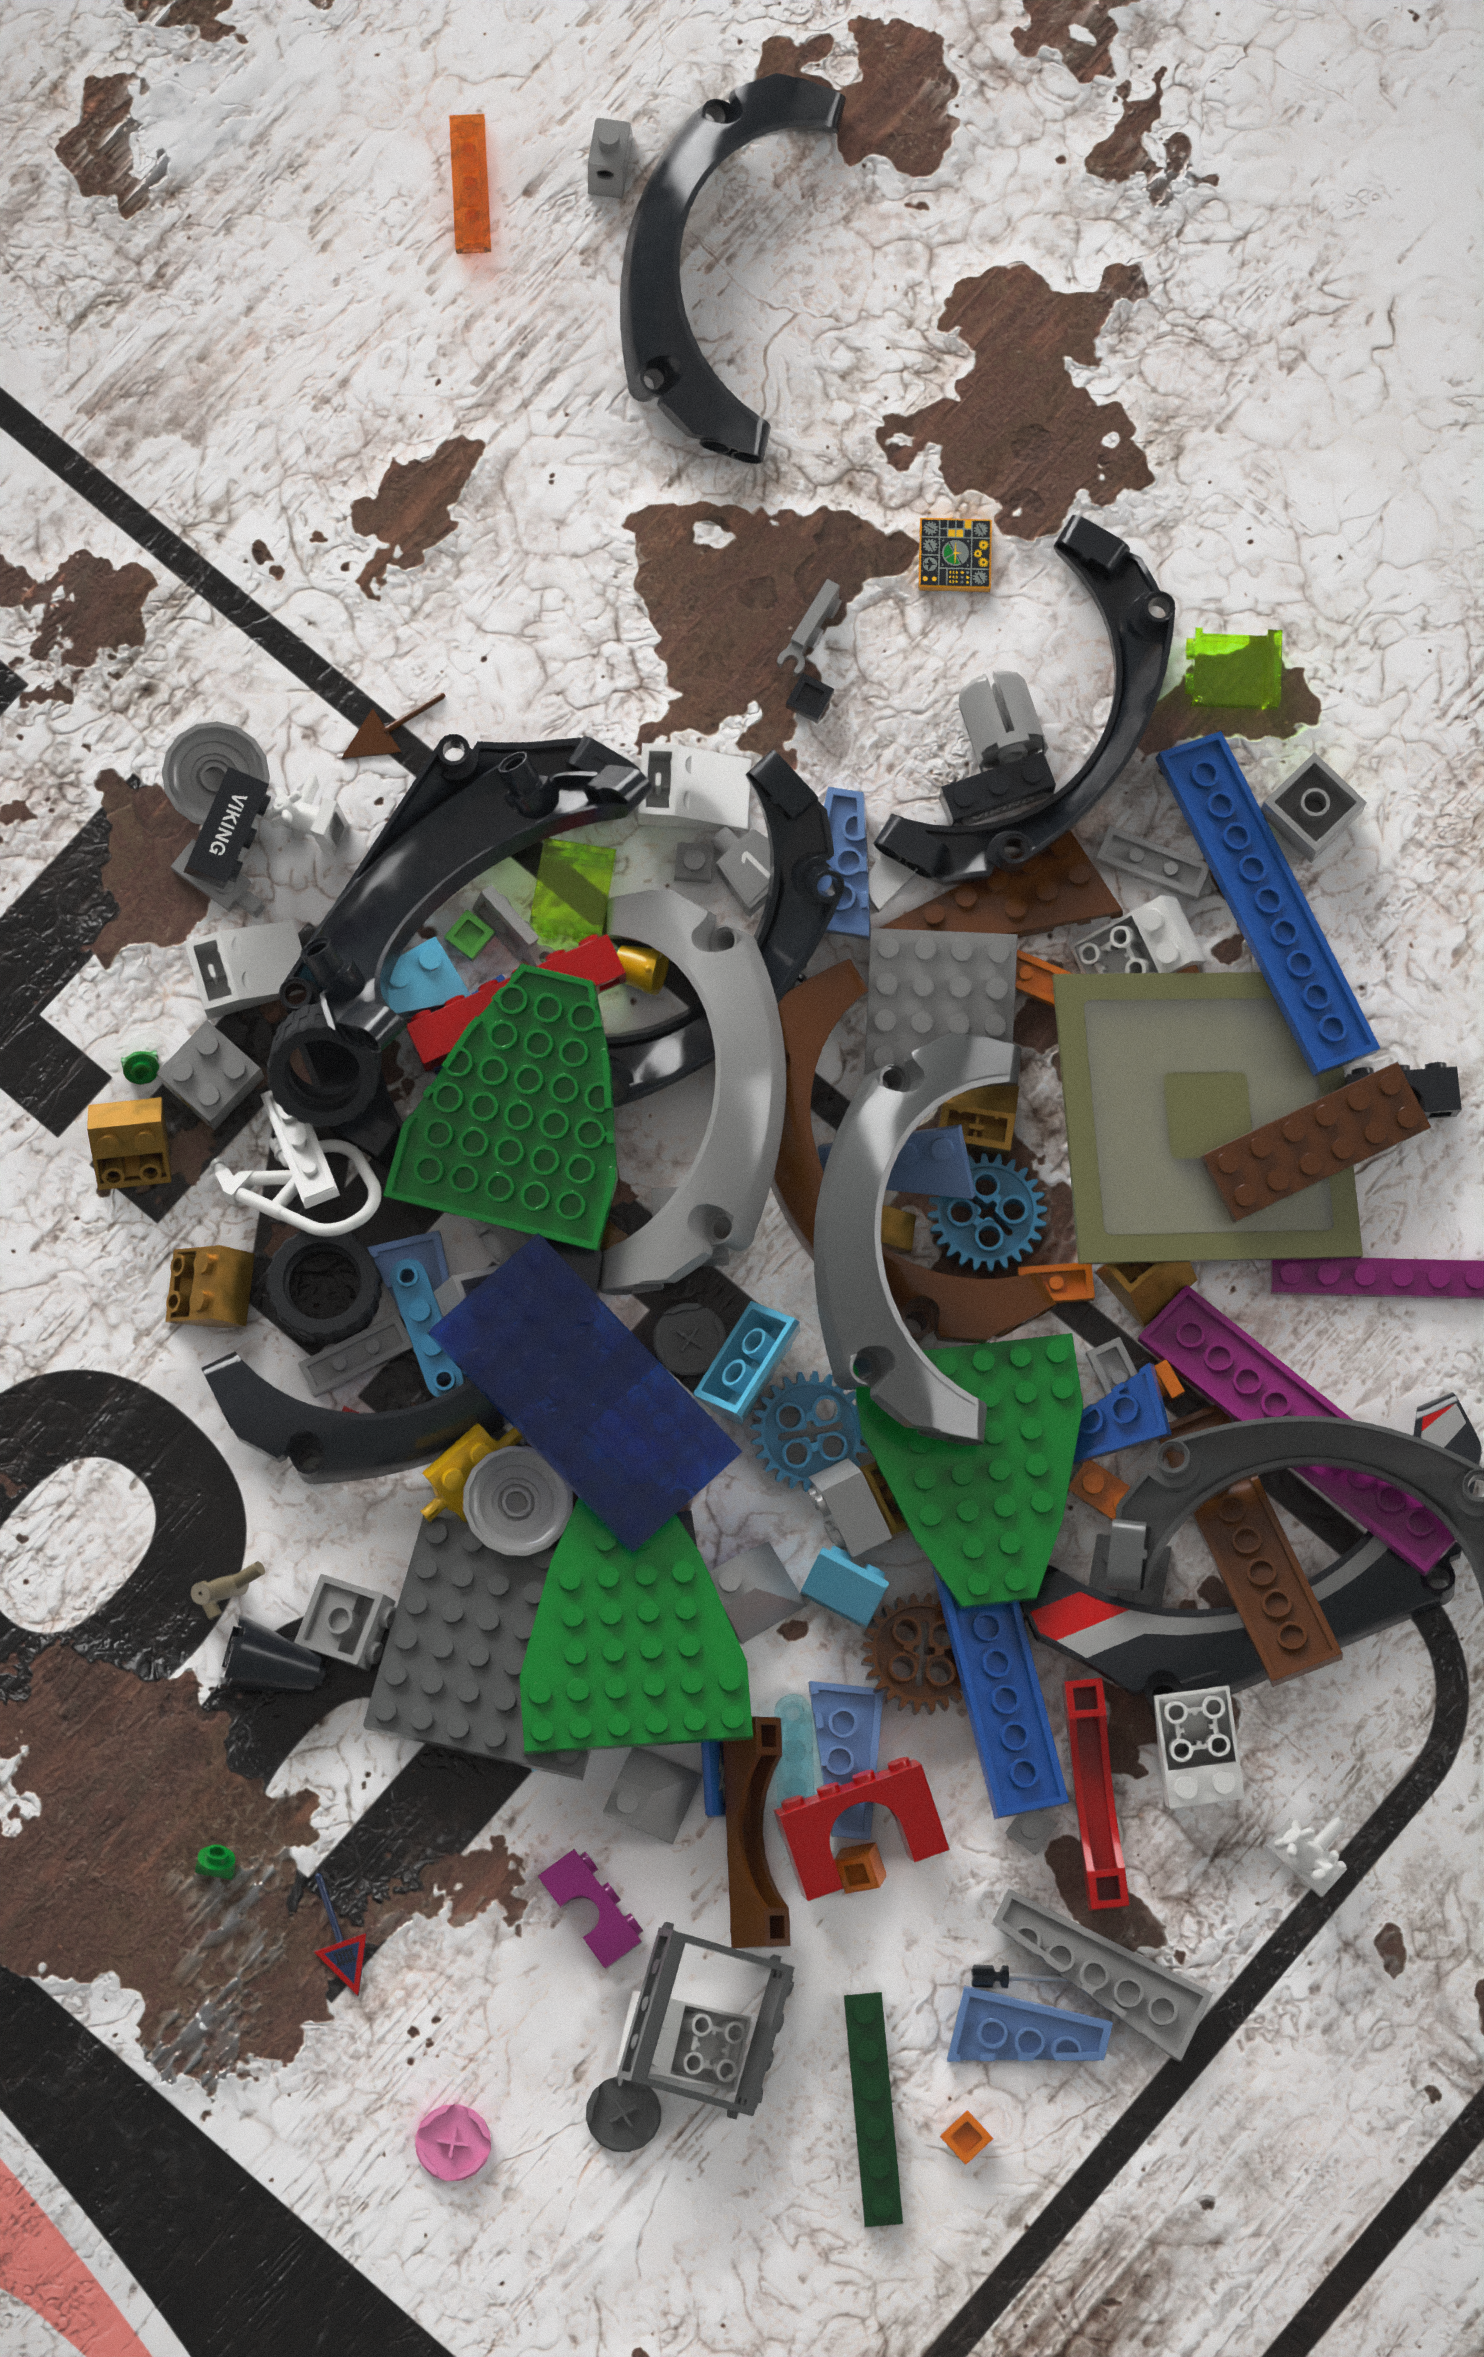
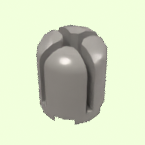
M993 671L992 676L995 683L992 684V689L986 674L972 679L963 687L959 694V708L981 772H983V767L996 768L1037 754L1041 749L1046 754L1049 748L1027 683L1017 672Z

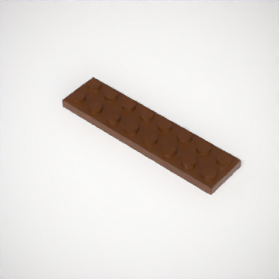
M1214 1404L1169 1422L1172 1435L1156 1441L1160 1447L1162 1443L1168 1440L1232 1422L1230 1417ZM1176 1451L1170 1452L1165 1456L1169 1468L1181 1466L1185 1459L1184 1455ZM1258 1476L1237 1483L1202 1505L1192 1517L1271 1686L1275 1687L1343 1660V1653Z

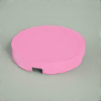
M460 2104L443 2105L431 2111L421 2121L416 2134V2154L421 2165L432 2176L445 2181H462L475 2175L487 2162L491 2151V2133L485 2120L475 2110Z

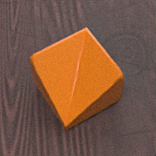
M876 1842L844 1847L840 1849L834 1859L845 1894L880 1888L886 1878V1871Z

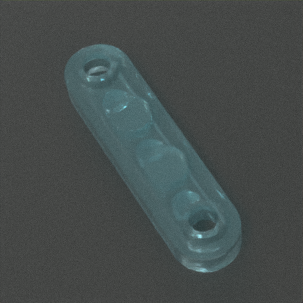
M798 1694L783 1696L777 1702L774 1710V1717L781 1718L782 1757L776 1767L777 1808L782 1807L781 1802L787 1798L802 1795L803 1799L815 1795L812 1709L808 1700ZM790 1707H796L800 1711V1717L795 1721H791L786 1717V1710ZM778 1826V1833H779L781 1839L783 1840L782 1835H781V1832H780V1829H779V1826Z

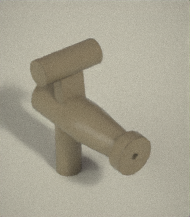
M257 1561L239 1573L216 1578L210 1582L206 1580L192 1586L191 1597L195 1603L202 1605L208 1619L212 1620L222 1615L217 1603L224 1599L245 1594L248 1591L249 1583L265 1574V1568L261 1562Z

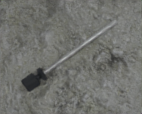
M974 1965L971 1969V1985L973 1987L992 1988L995 1981H999L1002 1988H1008L1009 1981L1069 1982L1059 1974L1009 1973L1008 1965H1002L999 1972L995 1971L993 1965Z

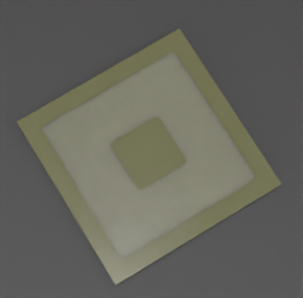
M1262 972L1054 974L1052 976L1078 1265L1363 1257L1354 1166L1233 1223L1200 1158L1202 1155L1345 1087L1343 1066L1313 1077Z

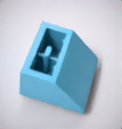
M832 1546L830 1550L822 1547L801 1589L800 1595L867 1629L888 1589L889 1582L884 1579L886 1573L867 1563L864 1568L851 1562L852 1557L850 1554L836 1546Z

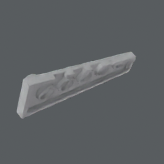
M1011 1889L1007 1890L991 1923L994 1927L1178 2062L1182 2060L1213 1995L1212 1992Z

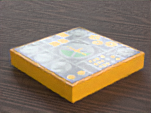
M920 518L918 590L990 592L992 520Z

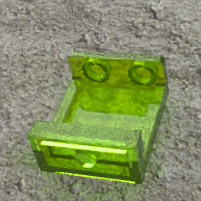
M1195 627L1192 638H1186L1185 659L1192 660L1191 673H1185L1184 693L1191 695L1190 706L1277 710L1281 701L1282 630L1268 629L1266 636L1210 634L1203 633V628Z
M552 838L544 839L529 920L538 936L548 939H556L558 935L569 936L576 943L594 934H598L599 937L603 936L612 877L617 863V849Z

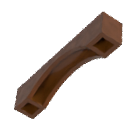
M754 1716L752 1717L753 1739L722 1741L731 1948L734 1949L791 1946L789 1907L779 1894L771 1876L763 1837L764 1808L767 1791L773 1773L782 1757L781 1718Z

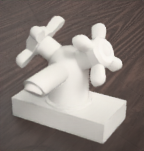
M309 773L302 792L294 791L288 796L282 788L277 787L275 789L277 798L273 802V808L265 812V817L271 820L278 814L281 816L280 819H275L271 822V827L279 828L283 825L292 830V835L297 840L301 839L302 832L312 835L323 852L336 856L349 822L336 801L324 797L319 808L312 806L320 786L316 774Z
M1290 1817L1265 1845L1272 1854L1320 1897H1323L1347 1870L1346 1864L1343 1861H1338V1852L1333 1850L1330 1853L1326 1850L1345 1828L1344 1821L1341 1818H1333L1314 1839L1312 1836L1315 1832L1311 1828L1303 1829L1302 1824L1298 1820H1293Z

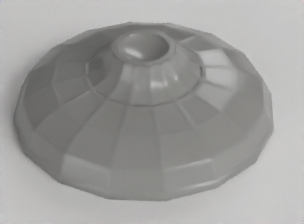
M218 721L196 724L179 734L166 751L161 772L165 794L177 812L195 824L204 825L228 767L269 784L270 775L267 757L256 739L238 726Z
M507 1446L487 1454L472 1469L463 1489V1512L471 1531L486 1547L504 1555L529 1556L549 1548L563 1534L572 1514L573 1491L565 1471L550 1455L529 1446Z

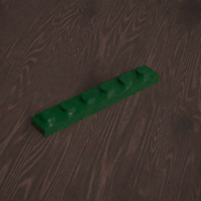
M882 1992L844 1995L864 2227L903 2224Z

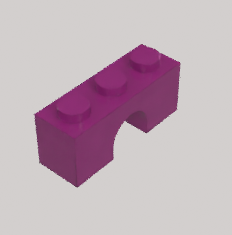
M573 1849L539 1874L538 1878L560 1908L577 1898H586L596 1904L599 1910L598 1924L583 1939L606 1970L642 1943L638 1935L643 1932V1929L631 1913L624 1917L619 1911L616 1904L621 1899L607 1882L601 1886L593 1874L599 1869L586 1851L579 1856L576 1850Z

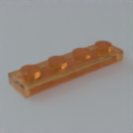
M449 115L456 254L490 253L492 251L485 115Z

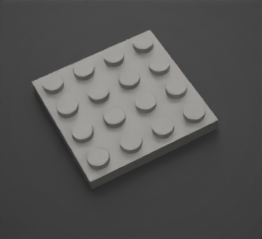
M871 928L864 1075L888 1064L905 1066L904 1057L906 1054L952 1032L980 1035L1013 1044L1018 934Z

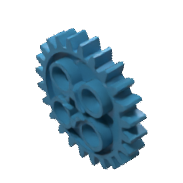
M982 1153L980 1163L976 1164L969 1155L968 1160L976 1193L973 1199L979 1206L967 1198L948 1196L929 1198L928 1204L937 1208V1210L929 1212L927 1219L938 1222L930 1228L929 1232L930 1234L942 1235L936 1243L937 1248L948 1245L950 1248L946 1258L950 1259L958 1254L960 1256L959 1267H963L969 1260L972 1261V1269L975 1273L979 1269L980 1264H986L988 1273L992 1274L994 1263H999L1003 1271H1006L1008 1259L1010 1258L1017 1265L1021 1264L1020 1251L1028 1255L1032 1254L1033 1249L1028 1243L1029 1241L1040 1243L1042 1237L1034 1229H1045L1046 1222L1037 1218V1216L1047 1213V1207L1037 1205L1044 1198L1045 1194L1044 1192L1033 1193L1032 1190L1036 1187L1038 1180L1032 1179L1026 1182L1024 1178L1028 1168L1025 1167L1018 1173L1014 1171L1016 1160L1012 1159L1007 1166L1002 1165L1001 1154H998L994 1163H989L986 1153ZM980 1180H989L994 1184L996 1191L992 1195H981L976 1190L975 1185ZM1009 1204H1016L1022 1209L1023 1216L1018 1220H1010L1004 1215L1003 1208ZM955 1207H965L969 1210L971 1218L964 1223L957 1222L952 1218L951 1211ZM980 1207L984 1210L992 1207L994 1209L993 1218L1004 1227L1009 1228L1013 1234L1011 1236L1006 1235L1001 1227L989 1216L984 1220L981 1219ZM984 1231H992L997 1235L999 1242L993 1247H985L980 1243L978 1236Z
M812 1371L809 1381L805 1380L802 1372H797L796 1383H792L787 1376L782 1377L783 1389L780 1390L777 1386L771 1384L769 1387L774 1396L771 1399L760 1396L759 1399L766 1407L764 1410H753L752 1413L761 1418L760 1423L750 1425L751 1429L759 1431L760 1436L752 1439L750 1443L762 1446V1450L755 1455V1458H767L769 1460L763 1468L765 1472L771 1471L774 1468L778 1470L774 1479L776 1482H780L785 1476H788V1488L793 1489L799 1480L802 1482L803 1491L808 1492L807 1490L811 1486L809 1476L846 1458H849L856 1466L860 1467L862 1465L855 1455L857 1452L868 1453V1449L860 1445V1440L863 1438L860 1434L857 1406L852 1403L855 1399V1391L845 1395L843 1393L844 1389L839 1388L838 1385L832 1386L833 1376L831 1374H827L823 1382H819L817 1371ZM823 1399H829L834 1405V1414L827 1420H821L816 1414V1406ZM786 1406H793L798 1412V1420L791 1427L783 1426L779 1420V1414ZM808 1421L817 1427L837 1422L843 1424V1427L839 1430L814 1434V1441L811 1442L809 1437L798 1436L786 1440L778 1439L780 1433L806 1429ZM829 1436H837L841 1442L840 1452L833 1457L827 1456L823 1451V1442ZM792 1443H800L805 1449L803 1460L796 1464L790 1463L786 1457V1450Z

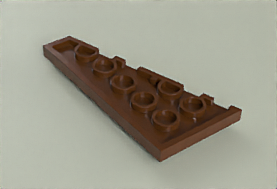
M1069 831L1050 848L1027 863L1021 870L1008 873L994 866L989 879L962 883L879 928L1018 934L1017 938L1051 932L1055 927L1074 923H1077V926L1090 924L1091 920L1109 916L1110 919L1120 918L1123 916V910L1072 831ZM1019 853L1011 857V859L1021 858L1022 853Z

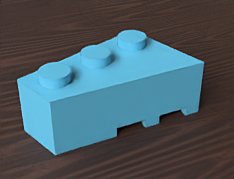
M436 936L399 957L392 972L388 988L390 1009L404 1019L411 1018L424 1010H430L431 1013L445 1007L444 1003L457 995H464L465 998L471 995Z

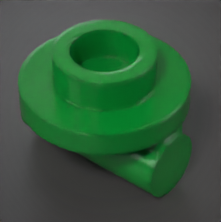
M157 1050L150 1052L137 1051L121 1058L123 1074L131 1083L142 1085L156 1079V1073L160 1070Z
M222 1845L207 1846L198 1853L195 1873L233 1880L236 1867L235 1855L230 1849Z

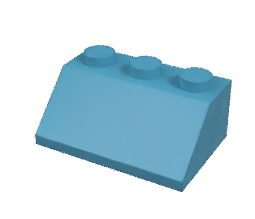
M750 1301L692 1395L719 1416L742 1425L753 1410L766 1385L771 1381L773 1374L786 1353L791 1349L793 1342L800 1333V1322L793 1317Z

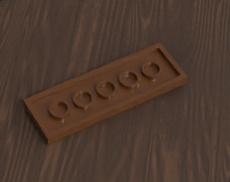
M1397 1061L1202 1155L1200 1158L1233 1223H1236L1431 1128V1125Z

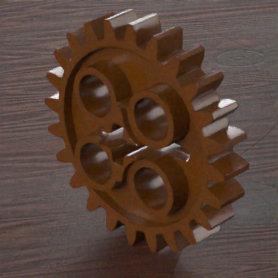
M911 1593L907 1605L900 1597H897L894 1601L895 1610L885 1604L881 1609L884 1618L874 1615L871 1620L877 1629L867 1628L864 1632V1635L872 1642H864L860 1650L870 1653L869 1656L861 1661L862 1666L872 1667V1670L867 1673L865 1679L878 1680V1684L873 1692L878 1693L883 1690L888 1692L884 1701L886 1704L890 1703L894 1698L899 1700L898 1711L900 1712L906 1704H911L913 1715L918 1714L921 1706H925L928 1715H932L935 1711V1704H938L945 1712L949 1708L948 1698L959 1704L963 1699L959 1691H962L952 1646L951 1644L948 1646L939 1645L933 1638V1632L943 1631L948 1634L940 1600L937 1605L932 1604L931 1595L927 1593L923 1601L919 1603L915 1593ZM926 1622L928 1629L924 1644V1654L928 1655L922 1665V1686H917L916 1674L920 1655L915 1652L922 1640L921 1623ZM899 1626L910 1628L914 1634V1639L911 1641L900 1639L896 1633V1628ZM896 1662L906 1664L910 1669V1676L906 1678L897 1676L893 1671L892 1665ZM933 1667L942 1668L947 1674V1681L939 1683L933 1680L930 1675V1669Z

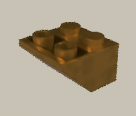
M985 1087L954 1096L942 1104L939 1127L961 1124L967 1152L981 1155L986 1153L987 1156L993 1157L1001 1154V1158L1008 1159L1020 1087Z
M162 1097L88 1105L87 1132L98 1190L171 1182L168 1134Z
M222 1245L174 1249L170 1265L171 1277L169 1294L166 1300L165 1322L216 1328L247 1326L255 1253Z
M1190 1262L1103 1264L1095 1271L1096 1275L1143 1328L1155 1319L1186 1285L1190 1287L1198 1280Z

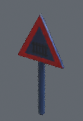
M317 1873L315 1880L337 1943L316 1950L314 1953L359 1996L367 1933L344 1941L322 1874Z

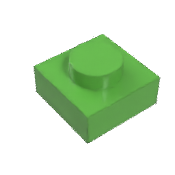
M467 909L446 933L444 940L473 962L494 938L496 933Z

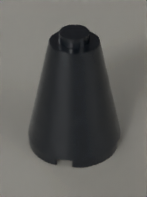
M237 1616V1624L241 1628L236 1626L232 1628L222 1667L226 1668L224 1677H219L218 1688L225 1690L311 1693L314 1686L321 1687L326 1672V1665L320 1664V1655L246 1616Z

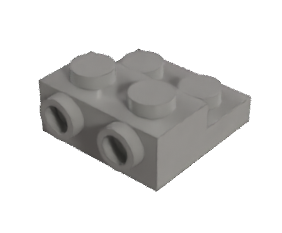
M320 1574L294 1642L308 1650L370 1671L372 1664H377L382 1658L384 1646L381 1643V1639L385 1629H390L396 1612L394 1607L396 1601L382 1593Z

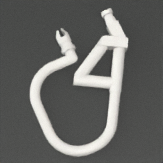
M274 1133L276 1137L274 1139L270 1134L268 1144L274 1153L275 1159L288 1168L289 1166L276 1133ZM320 1140L319 1144L323 1153L338 1152L352 1160L368 1188V1199L360 1211L336 1223H318L286 1208L299 1193L290 1170L239 1171L233 1176L229 1167H226L223 1158H215L210 1163V1167L215 1172L222 1188L226 1202L235 1206L239 1203L245 1204L277 1220H282L317 1236H338L360 1227L373 1216L381 1201L380 1183L366 1158L356 1146L342 1140ZM285 1185L272 1201L250 1191L254 1186Z

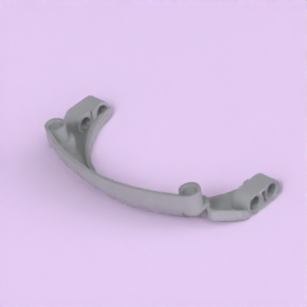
M648 890L609 898L607 900V934L610 939H626L641 942L655 948L674 962L691 982L706 1011L712 1032L716 1068L714 1098L710 1119L698 1154L674 1195L641 1229L627 1239L602 1252L600 1292L607 1295H629L661 1290L664 1288V1283H676L705 1263L712 1256V1247L724 1246L735 1251L747 1249L754 1240L755 1232L766 1204L774 1177L782 1137L786 1102L784 1040L775 993L757 941L750 934L730 925L715 927L717 923L715 914L674 890Z

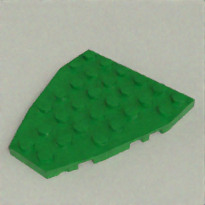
M522 963L511 975L510 981L506 986L500 988L491 998L493 1000L478 1017L475 1016L468 1024L443 1062V1068L431 1086L428 1085L422 1094L424 1097L412 1115L409 1114L403 1123L383 1196L599 1252L618 1182L612 1066L596 985L591 980Z
M1073 1334L922 1350L927 1358L946 1377L963 1390L987 1404L983 1445H961L921 1436L917 1433L918 1429L905 1428L881 1409L870 1398L871 1388L862 1386L854 1389L860 1434L877 1463L876 1467L881 1477H884L893 1495L892 1499L912 1539L920 1551L923 1550L935 1568L934 1571L940 1580L947 1585L951 1591V1596L960 1609L1035 1600L1063 1520L1083 1410ZM853 1364L854 1374L858 1377V1369Z
M658 1483L582 1488L550 1562L520 1673L524 1755L753 1739L747 1660L699 1550Z

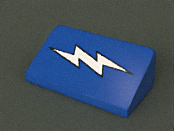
M723 1742L701 1743L705 1816L707 1818L725 1817Z

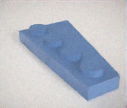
M828 787L824 807L828 813L834 856L830 860H826V862L842 876L845 889L825 933L870 940L871 922L865 795L859 791ZM831 875L820 878L817 884L818 891H825L830 887L832 882Z
M961 1124L913 1131L898 1154L891 1170L886 1190L973 1199L976 1193ZM833 1143L822 1144L817 1148L823 1172Z
M439 1230L367 1247L401 1317L402 1314L390 1283L391 1269L398 1261L414 1259L420 1262L428 1273L434 1291L450 1278ZM406 1271L402 1275V1282L410 1283L414 1279L413 1271ZM468 1358L459 1360L464 1377L472 1375ZM448 1374L441 1375L438 1383L451 1380V1376Z
M809 1681L808 1687L823 1785L838 1782L839 1786L852 1782L853 1775L865 1770L872 1769L876 1773L884 1690L874 1693L873 1690L875 1688ZM874 1802L858 1803L844 1810L833 1824L831 1837L870 1840Z
M964 1985L947 2062H960V2060H1104L1113 2022Z

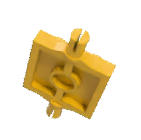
M478 1423L474 1425L422 1472L431 1483L436 1497L420 1512L429 1522H432L438 1514L447 1508L455 1512L463 1522L468 1523L463 1512V1489L472 1469L487 1454L507 1446H515L525 1437L513 1426L498 1441L489 1436Z

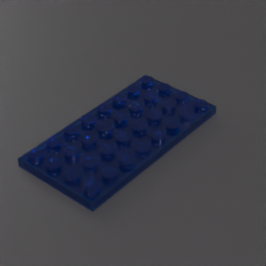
M539 1233L521 1247L427 1333L631 1554L641 1547L743 1452Z

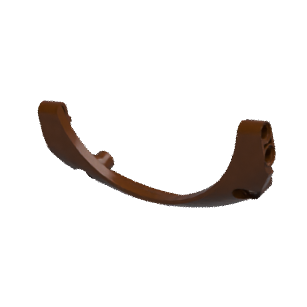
M851 959L844 960L803 981L787 992L778 1004L786 1061V1102L781 1143L771 1189L788 1225L813 1261L815 1215L824 1172L816 1152L812 1133L811 1091L815 1069L822 1048L830 1033L842 1016L869 992L867 985ZM882 1245L886 1278L904 1324L905 1319L908 1318L914 1319L920 1324L921 1332L909 1331L917 1344L932 1332H934L938 1341L984 1344L994 1337L999 1339L1015 1331L1056 1306L1052 1296L1036 1272L1002 1279L955 1277L915 1265Z

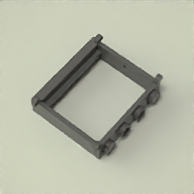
M664 1922L662 1928H658L617 2073L619 2078L618 2084L621 2087L628 2088L630 2081L725 2108L727 2109V2117L737 2120L738 2113L754 2116L758 2103L761 2104L762 2084L765 2073L770 2069L773 2062L774 2052L772 2048L775 2037L782 2029L784 2023L783 2008L786 1997L791 1994L794 1987L792 1979L795 1967L780 1963L782 1956L773 1954L770 1959L675 1931L673 1930V1923ZM685 1943L771 1969L734 2103L648 2078Z

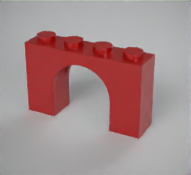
M909 1757L898 1758L887 1764L888 1769L874 1773L872 1769L859 1772L852 1776V1782L839 1786L838 1782L823 1785L816 1789V1795L803 1799L802 1795L787 1798L781 1802L782 1807L773 1810L801 1895L807 1901L843 1889L830 1848V1833L838 1816L855 1804L874 1802L887 1807L894 1816L907 1857L914 1863L950 1850L921 1763L915 1759L909 1760Z

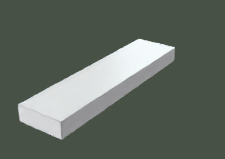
M271 1090L260 1094L305 1209L340 1196L312 1124L301 1123L293 1116L287 1115L283 1108L273 1099Z

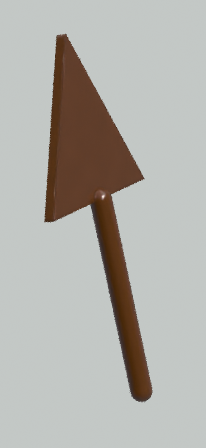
M445 693L437 694L386 727L372 708L341 759L402 753L389 733L446 697Z

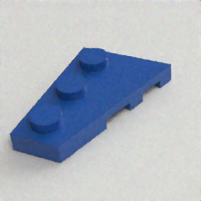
M1149 1362L1139 1369V1373L1125 1383L1121 1382L1111 1389V1393L1094 1405L1090 1404L1082 1410L1072 1466L1172 1435L1154 1364Z

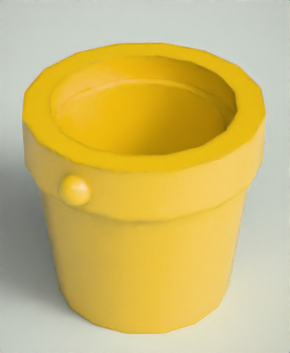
M622 945L617 955L626 972L627 982L623 984L642 990L646 994L658 995L667 976L669 958L655 948Z

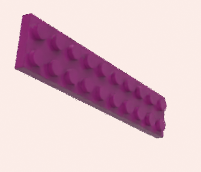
M1188 1285L1180 1291L1138 1336L1140 1344L1161 1361L1167 1359L1174 1372L1235 1422L1282 1416H1325L1353 1420ZM1330 1467L1293 1468L1424 1577L1456 1543L1445 1526L1429 1510L1392 1485L1349 1470Z

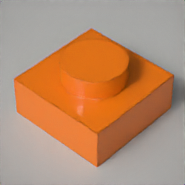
M1167 1359L1156 1364L1154 1367L1162 1397L1166 1395L1170 1403L1182 1397L1185 1390Z
M968 2110L939 2136L965 2165L994 2139Z

